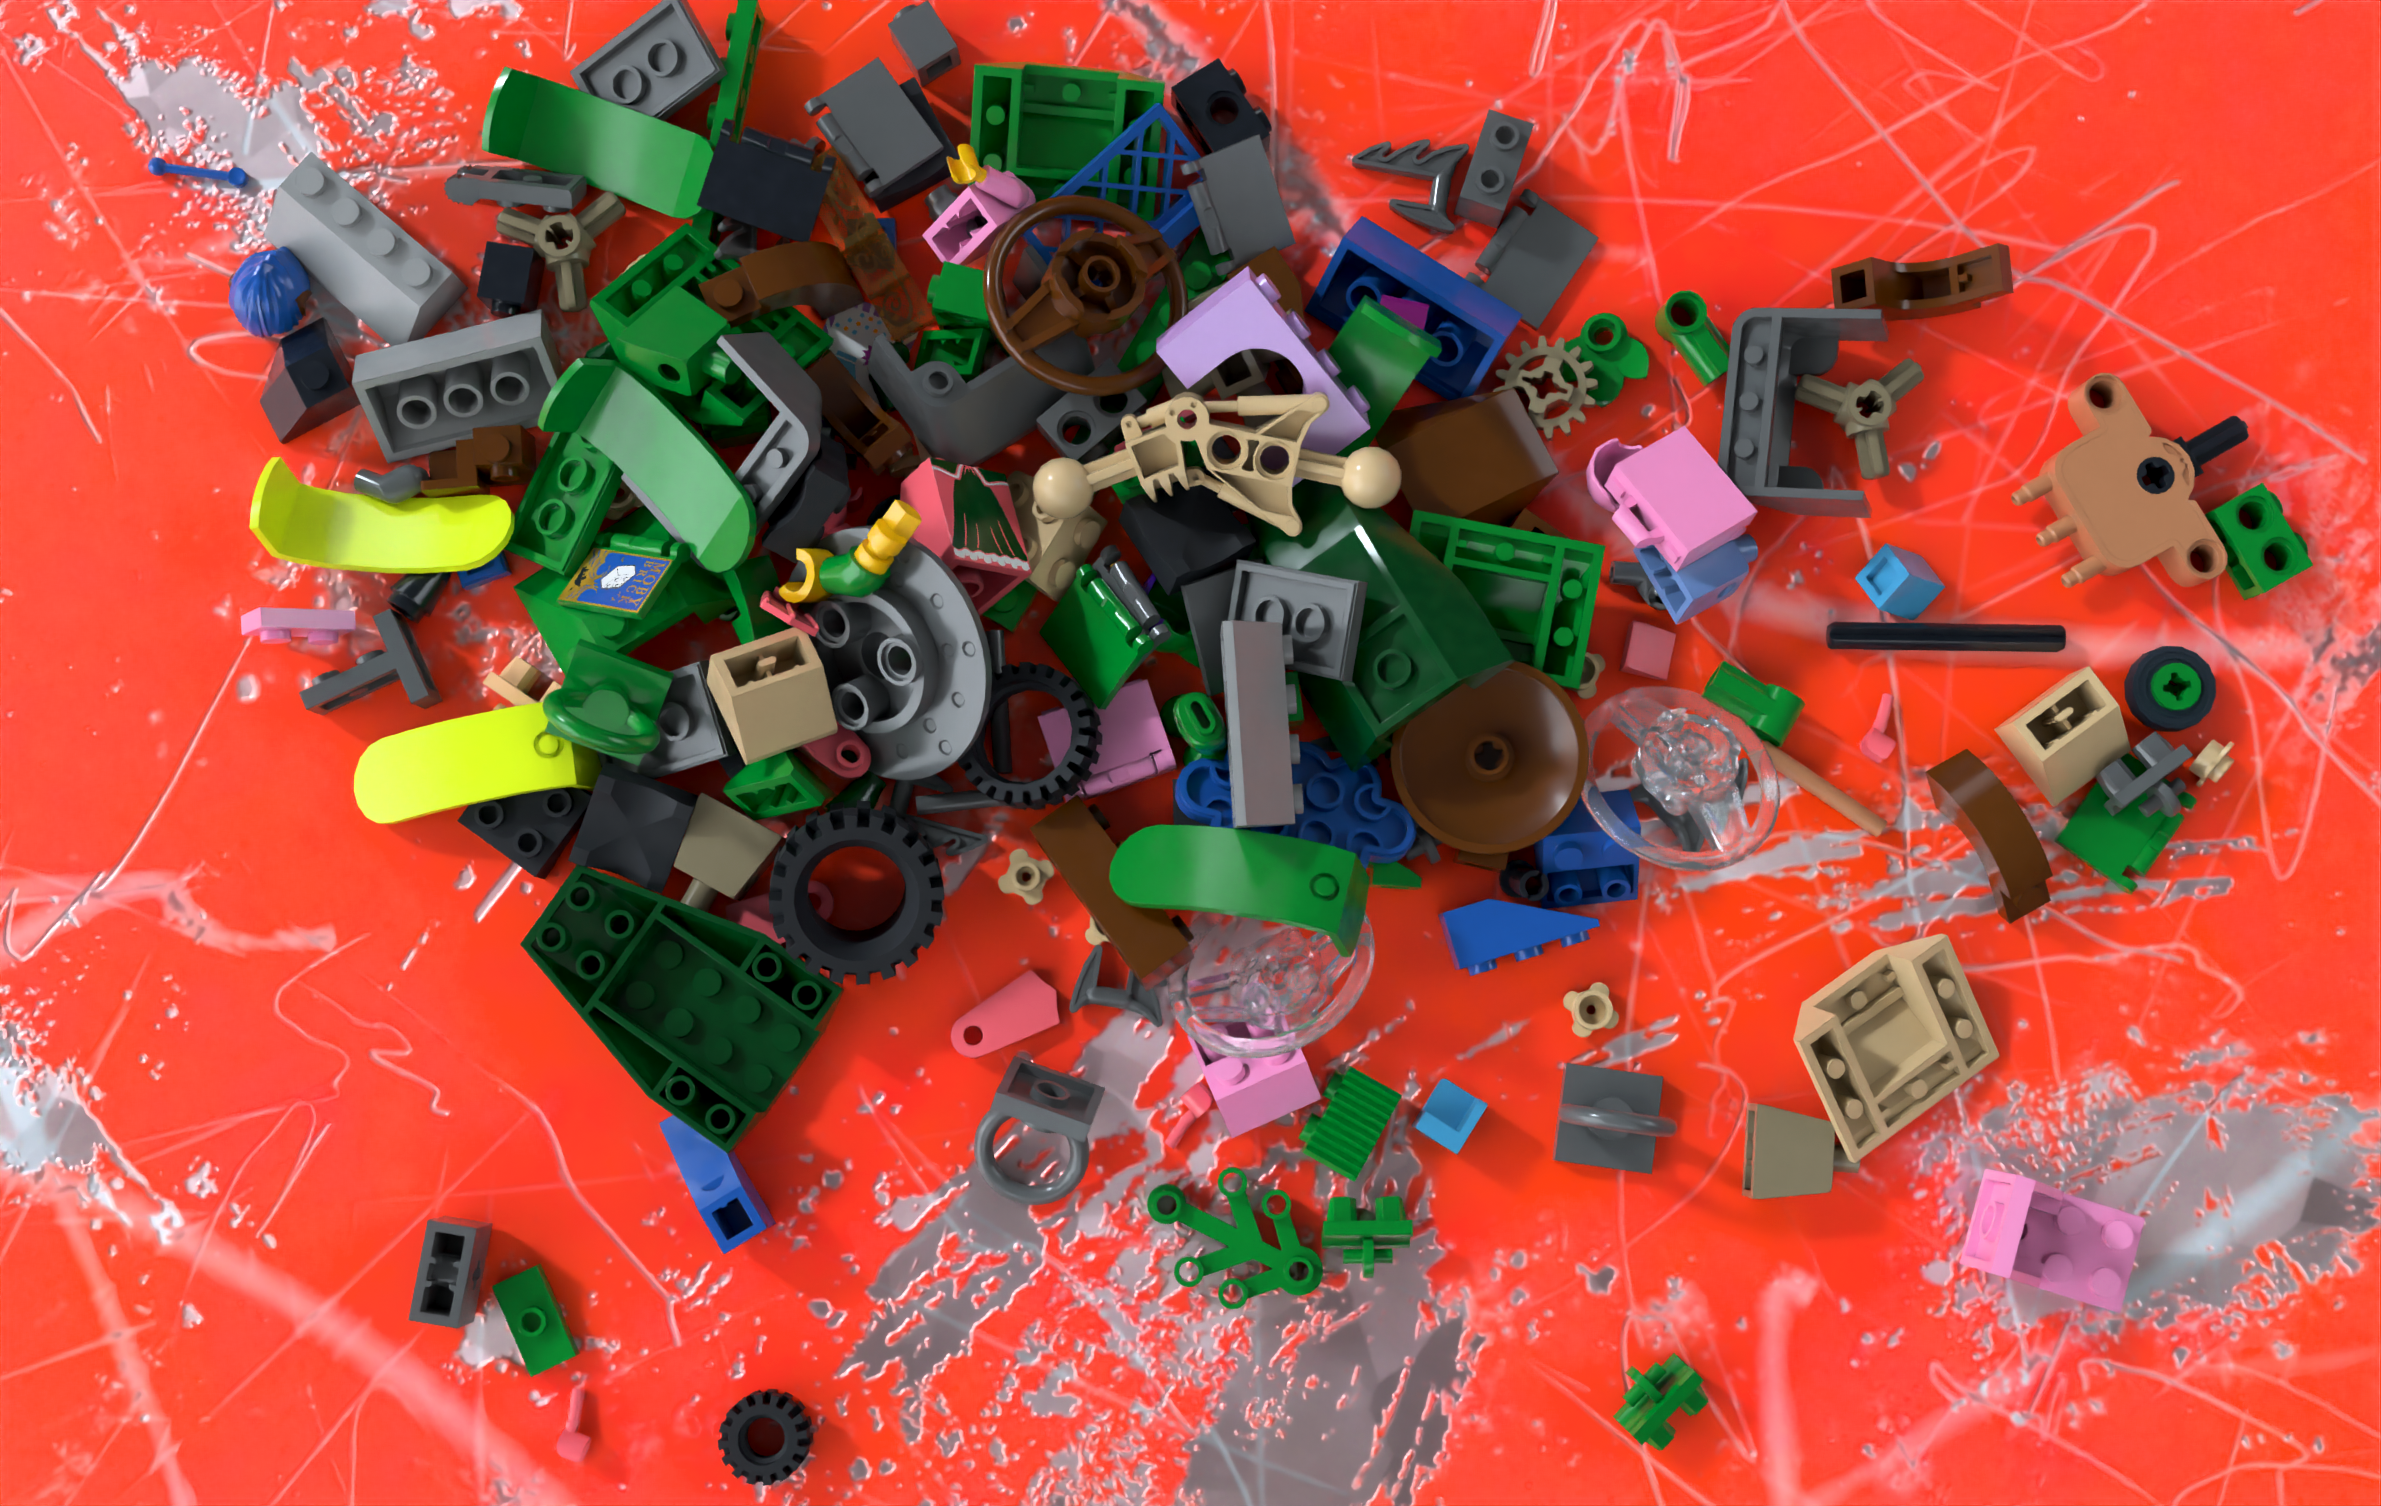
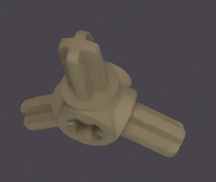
M611 191L605 192L575 217L569 211L565 215H546L541 220L507 207L498 215L496 230L501 235L533 246L539 256L545 258L547 270L555 272L560 309L563 312H580L588 306L583 269L590 265L591 250L597 246L593 239L625 215L626 209L619 198ZM571 237L572 242L566 240L568 247L564 249L557 247L558 244L564 245L561 241L563 238Z
M1910 358L1904 359L1878 381L1868 379L1862 385L1849 382L1846 387H1842L1813 375L1804 374L1797 384L1795 399L1834 414L1833 422L1839 424L1841 429L1846 432L1848 439H1855L1861 477L1865 480H1876L1888 476L1890 473L1883 435L1884 432L1890 430L1888 418L1897 411L1896 402L1920 384L1925 376L1921 366ZM1859 403H1864L1868 406V409L1865 411V413L1871 412L1868 418L1859 413L1863 409L1862 407H1856Z

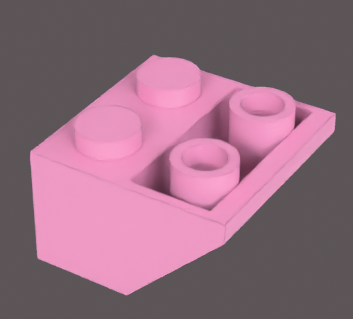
M1276 997L1187 1036L1231 1138L1321 1099L1308 1063Z

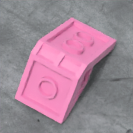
M1985 1169L1959 1264L2120 1313L2145 1218L2065 1194L2062 1190L2027 1177Z

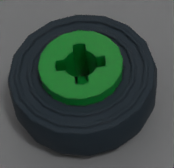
M2162 646L2142 654L2131 665L2124 681L2125 700L2131 713L2143 725L2162 732H2178L2198 724L2210 712L2216 697V680L2209 664L2197 653L2180 646ZM2169 681H2173L2178 685H2172Z

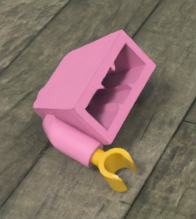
M960 144L957 146L960 159L946 157L951 176L957 184H969L974 181L975 183L968 186L960 196L952 192L946 184L932 191L924 199V202L929 208V218L934 223L922 236L942 263L946 261L966 266L987 254L1002 227L1021 210L1036 203L1033 191L1022 180L1016 178L1012 172L1006 171L1002 173L989 165L980 167L974 148L968 144Z

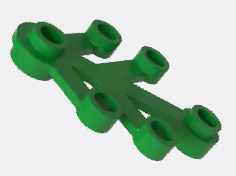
M1237 1167L1225 1168L1218 1176L1219 1190L1228 1198L1237 1228L1186 1203L1183 1191L1176 1185L1161 1184L1155 1187L1149 1194L1147 1208L1155 1221L1161 1224H1172L1179 1221L1228 1246L1199 1257L1190 1255L1181 1257L1174 1267V1275L1179 1284L1185 1287H1193L1202 1280L1203 1276L1253 1259L1272 1269L1242 1281L1238 1278L1225 1279L1219 1286L1218 1297L1226 1308L1238 1309L1245 1304L1248 1298L1280 1287L1292 1295H1306L1315 1290L1320 1284L1323 1276L1322 1262L1315 1251L1300 1245L1289 1213L1291 1210V1200L1283 1190L1271 1189L1264 1194L1261 1201L1263 1212L1266 1216L1273 1219L1281 1250L1262 1241L1245 1191L1247 1178L1244 1172ZM1229 1173H1236L1242 1179L1241 1187L1236 1191H1228L1223 1186V1179ZM1169 1195L1175 1199L1177 1205L1172 1213L1164 1214L1158 1209L1157 1202L1160 1197ZM1273 1195H1280L1285 1199V1208L1280 1213H1272L1267 1208V1201ZM1186 1262H1192L1198 1267V1275L1192 1280H1185L1179 1273L1181 1265ZM1295 1262H1303L1308 1267L1306 1277L1301 1280L1293 1279L1289 1274V1269ZM1235 1284L1242 1289L1243 1293L1240 1300L1229 1302L1225 1299L1223 1292L1228 1285Z

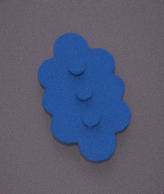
M1299 741L1300 764H1291L1293 784H1302L1304 813L1295 814L1294 825L1240 828L1306 839L1356 853L1365 870L1369 861L1390 864L1401 860L1411 849L1416 837V823L1407 809L1401 803L1381 797L1382 780L1377 769L1371 763L1366 764L1354 773L1351 772L1342 756L1331 760L1320 746ZM1228 750L1223 761L1201 758L1190 762L1181 770L1175 785V800L1179 809L1188 818L1212 827L1233 828Z

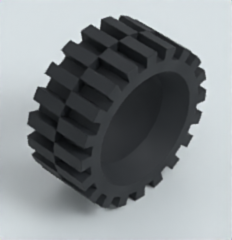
M857 800L856 808H844L843 801L830 804V812L820 815L817 809L806 816V824L801 828L795 825L787 834L784 847L780 846L777 851L773 871H771L769 911L774 917L773 928L778 939L784 937L786 940V952L794 961L799 956H802L805 959V969L816 976L822 968L829 971V981L843 984L844 974L856 975V985L870 984V974L880 971L883 980L896 976L895 966L902 961L907 968L918 960L917 950L921 945L926 949L929 948L934 940L933 928L935 925L940 926L944 886L938 858L935 857L933 846L927 836L924 835L922 837L919 834L917 824L909 817H906L904 821L896 816V809L883 804L881 811L871 809L870 801ZM854 846L872 848L888 856L897 865L905 881L903 898L891 917L878 926L857 931L836 927L823 919L813 907L808 894L809 879L816 866L834 851Z

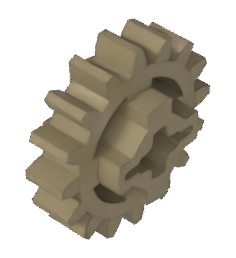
M1539 336L1538 347L1531 349L1525 340L1520 342L1523 354L1519 357L1511 353L1505 355L1511 367L1509 371L1504 369L1496 371L1497 378L1505 382V386L1493 389L1494 392L1515 388L1520 393L1526 394L1530 400L1528 414L1537 431H1544L1547 441L1553 440L1554 430L1558 428L1567 437L1572 435L1569 423L1575 420L1584 425L1587 419L1581 411L1582 408H1595L1596 400L1587 395V391L1597 389L1598 381L1585 377L1594 369L1592 362L1586 361L1580 364L1578 360L1582 355V349L1577 346L1569 353L1566 352L1565 339L1561 337L1556 341L1554 347L1548 346L1545 336ZM1545 358L1543 365L1530 372L1523 370L1531 362ZM1564 363L1575 373L1578 380V388L1565 383L1562 377ZM1547 378L1552 379L1554 388L1560 392L1548 393L1545 399H1540L1538 390L1533 386L1536 384L1544 385ZM1560 406L1569 408L1564 414L1556 418L1547 419L1550 411Z

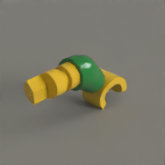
M895 499L883 518L878 519L867 534L868 538L864 539L859 546H852L848 553L834 556L830 551L821 548H796L797 560H801L807 569L805 582L786 583L779 588L780 596L792 603H820L833 594L858 598L871 595L886 582L891 574L890 565L894 561V556H898L922 522L919 513L909 504Z

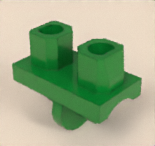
M1399 1196L1375 1198V1220L1357 1221L1355 1198H1330L1327 1220L1323 1221L1321 1232L1322 1249L1361 1248L1343 1249V1264H1362L1363 1278H1373L1374 1264L1393 1263L1392 1248L1410 1247V1237H1413L1412 1220H1406L1402 1198Z
M1675 1353L1662 1366L1655 1362L1644 1375L1631 1366L1625 1373L1635 1384L1622 1396L1626 1403L1613 1417L1641 1445L1646 1442L1659 1451L1663 1450L1674 1439L1676 1432L1666 1421L1673 1412L1680 1407L1687 1415H1696L1709 1402L1707 1395L1700 1386L1704 1380Z

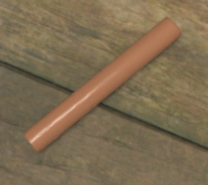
M1766 740L1758 750L1756 757L1873 836L1878 837L1886 827V820Z

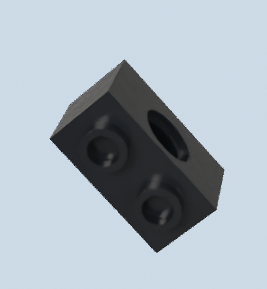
M1219 58L1171 87V105L1205 156L1254 135H1260L1265 153L1269 151V132L1272 131V127L1267 116L1259 106L1254 109L1251 107L1244 96L1247 91L1241 77L1233 68L1227 71ZM1228 110L1236 116V119L1231 123L1221 124L1216 122L1212 116L1217 111Z

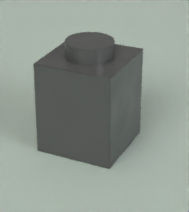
M928 0L918 6L913 4L904 7L894 16L893 21L888 24L894 45L921 87L961 64L958 46Z

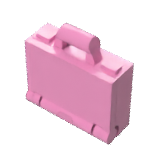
M1685 426L1617 463L1604 485L1621 505L1613 515L1612 520L1637 549L1654 545L1676 572L1725 543L1741 536L1747 529L1745 526L1751 523L1758 512Z
M1071 677V679H1073L1080 686L1074 677ZM1140 678L1123 684V688H1120L1106 710L1098 709L1097 706L1094 707L1101 721L1098 731L1102 734V745H1097L1096 751L1100 756L1097 764L1091 763L1088 769L1092 772L1088 781L1081 780L1077 784L1080 790L1073 796L1066 794L1064 797L1066 802L1076 795L1082 801H1086L1177 770V765L1147 679L1142 681ZM1059 706L1041 712L1042 715L1037 716L1054 768L1060 765L1068 751L1072 735L1068 711L1065 707L1060 709Z

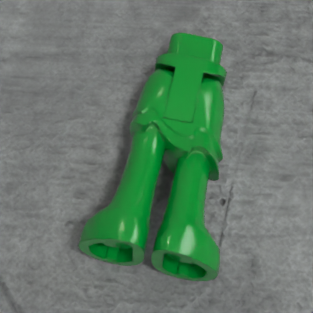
M1201 692L1183 693L1167 700L1161 708L1160 718L1168 735L1176 738L1183 737L1189 744L1185 748L1182 758L1184 767L1190 762L1201 758L1223 761L1228 750L1227 729L1214 701L1208 695Z

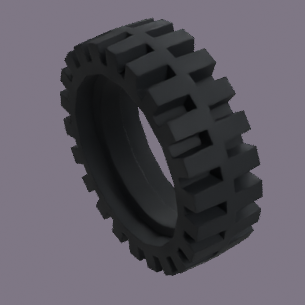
M1019 662L1018 667L1012 664L1001 666V673L997 674L992 671L990 704L982 730L970 750L958 760V764L965 770L966 773L964 775L970 783L976 786L979 791L1001 804L1023 810L1027 808L1034 810L1045 809L1046 804L1055 806L1064 802V795L1073 796L1080 790L1077 784L1081 780L1088 781L1092 775V772L1088 770L1091 763L1097 764L1100 754L1096 751L1097 745H1102V734L1098 731L1101 721L1099 715L1094 710L1096 706L1073 679L1048 665ZM1027 690L1047 692L1058 698L1068 711L1072 726L1070 747L1060 765L1046 777L1031 782L1009 781L1000 776L988 761L984 746L987 725L996 709L1012 695Z

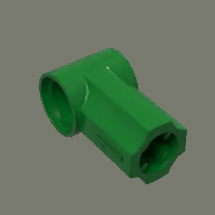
M1679 291L1673 294L1657 311L1655 327L1658 334L1664 340L1673 343L1698 380L1705 387L1728 371L1730 346L1707 316V306L1697 293ZM1673 307L1684 309L1689 314L1690 326H1680L1674 322L1671 316V309Z
M1725 661L1720 662L1700 697L1745 723L1744 728L1764 742L1767 740L1777 747H1782L1805 707V702L1792 692L1774 684L1765 685Z

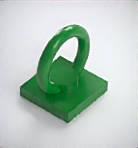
M580 639L561 688L553 690L543 700V711L549 720L545 732L639 766L643 754L654 750L660 742V732L655 723L674 673Z

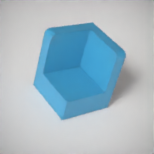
M1888 543L1884 544L1855 577L1879 610L1909 620H1915L1945 588V585L1922 556Z
M1442 1078L1411 1126L1451 1152L1458 1154L1488 1104L1479 1098H1475L1449 1080Z

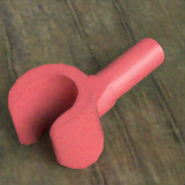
M1887 693L1882 695L1876 720L1859 746L1860 751L1876 763H1880L1882 759L1888 758L1896 745V741L1883 734L1887 727L1894 701V696Z
M1198 1081L1180 1097L1189 1110L1180 1118L1165 1140V1143L1175 1149L1190 1125L1206 1112L1213 1102L1212 1093L1201 1081Z
M572 1388L568 1421H566V1428L558 1439L556 1449L561 1457L574 1462H582L591 1443V1437L577 1432L581 1423L585 1390Z

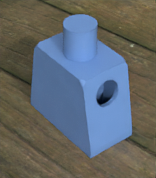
M1743 534L1678 572L1673 569L1654 545L1641 549L1635 547L1633 552L1677 625L1735 593L1749 573L1748 563L1757 559L1758 547L1751 535Z

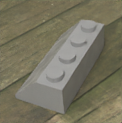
M310 152L278 187L264 237L278 249L283 246L287 247L297 257L311 278L389 345L395 346L423 339L468 289L450 269L313 152Z
M539 309L356 355L352 386L387 463H392L456 447V440L473 439L472 428L521 424L527 429L538 426L543 404L563 372L555 342L543 311Z
M1222 621L1220 638L1233 828L1294 825L1295 814H1303L1304 805L1302 784H1293L1291 764H1300L1298 734H1289L1288 714H1297L1295 684L1286 685L1284 666L1293 664L1292 636L1282 635V623Z

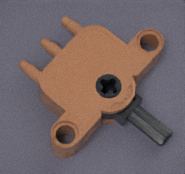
M2099 373L2092 376L2073 390L2068 398L2069 413L2083 437L2048 458L2043 463L2039 476L2022 485L2019 490L2011 495V500L2016 506L2032 502L2044 495L2059 520L2046 526L2045 530L2036 535L2037 543L2041 547H2046L2069 536L2081 555L2083 561L2071 567L2070 571L2061 576L2062 584L2067 588H2071L2076 584L2084 583L2098 574L2115 576L2137 567L2155 556L2158 557L2169 577L2182 587H2193L2218 577L2227 565V552L2195 500H2188L2194 488L2195 478L2204 473L2200 466L2246 441L2249 437L2247 424L2237 416H2230L2186 442L2182 436L2173 441L2162 437H2149L2152 429L2124 383L2111 373ZM2090 390L2102 396L2104 408H2099L2091 402L2089 397ZM2146 475L2151 480V484L2148 486L2142 480V477ZM2191 552L2198 554L2202 559V572L2197 571L2192 566L2190 561Z

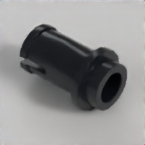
M1520 859L1511 860L1507 863L1505 871L1500 872L1499 885L1508 896L1528 898L1529 901H1539L1548 893L1549 880L1544 873H1539L1538 870H1535L1526 861Z

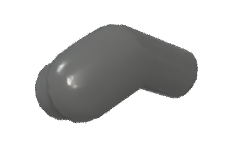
M411 464L403 465L384 475L367 469H361L355 475L354 488L359 492L388 503L398 504L408 500L417 493H421L420 482L430 480V477L425 469Z
M1614 560L1611 562L1609 570L1610 584L1634 586L1649 606L1656 610H1666L1664 603L1640 562Z

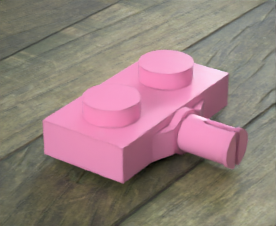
M259 607L241 616L242 635L260 636L261 643L266 644L291 642V637H308V644L330 645L338 643L339 636L356 630L355 611Z

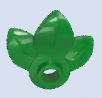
M1600 313L1592 316L1583 325L1580 336L1565 343V351L1568 353L1577 346L1582 349V355L1578 360L1580 364L1586 361L1592 362L1594 369L1585 377L1596 379L1598 381V388L1587 391V394L1596 400L1598 407H1606L1619 396L1625 377L1629 379L1647 378L1649 356L1645 347L1639 341L1628 336L1626 325L1614 314ZM1601 332H1611L1613 339L1609 344L1600 345L1596 342L1597 336ZM1564 363L1562 377L1565 383L1578 381L1573 370Z

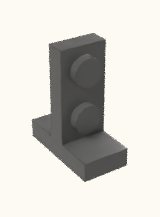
M392 609L372 616L388 650L387 652L375 650L366 653L356 659L357 666L342 673L338 670L323 673L312 679L311 683L313 686L299 692L306 710L322 716L398 680H401L410 702L416 706L427 709L443 700L405 616Z

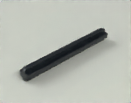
M1833 622L1827 626L1826 643L1830 649L2058 652L2065 648L2066 630L2062 625Z

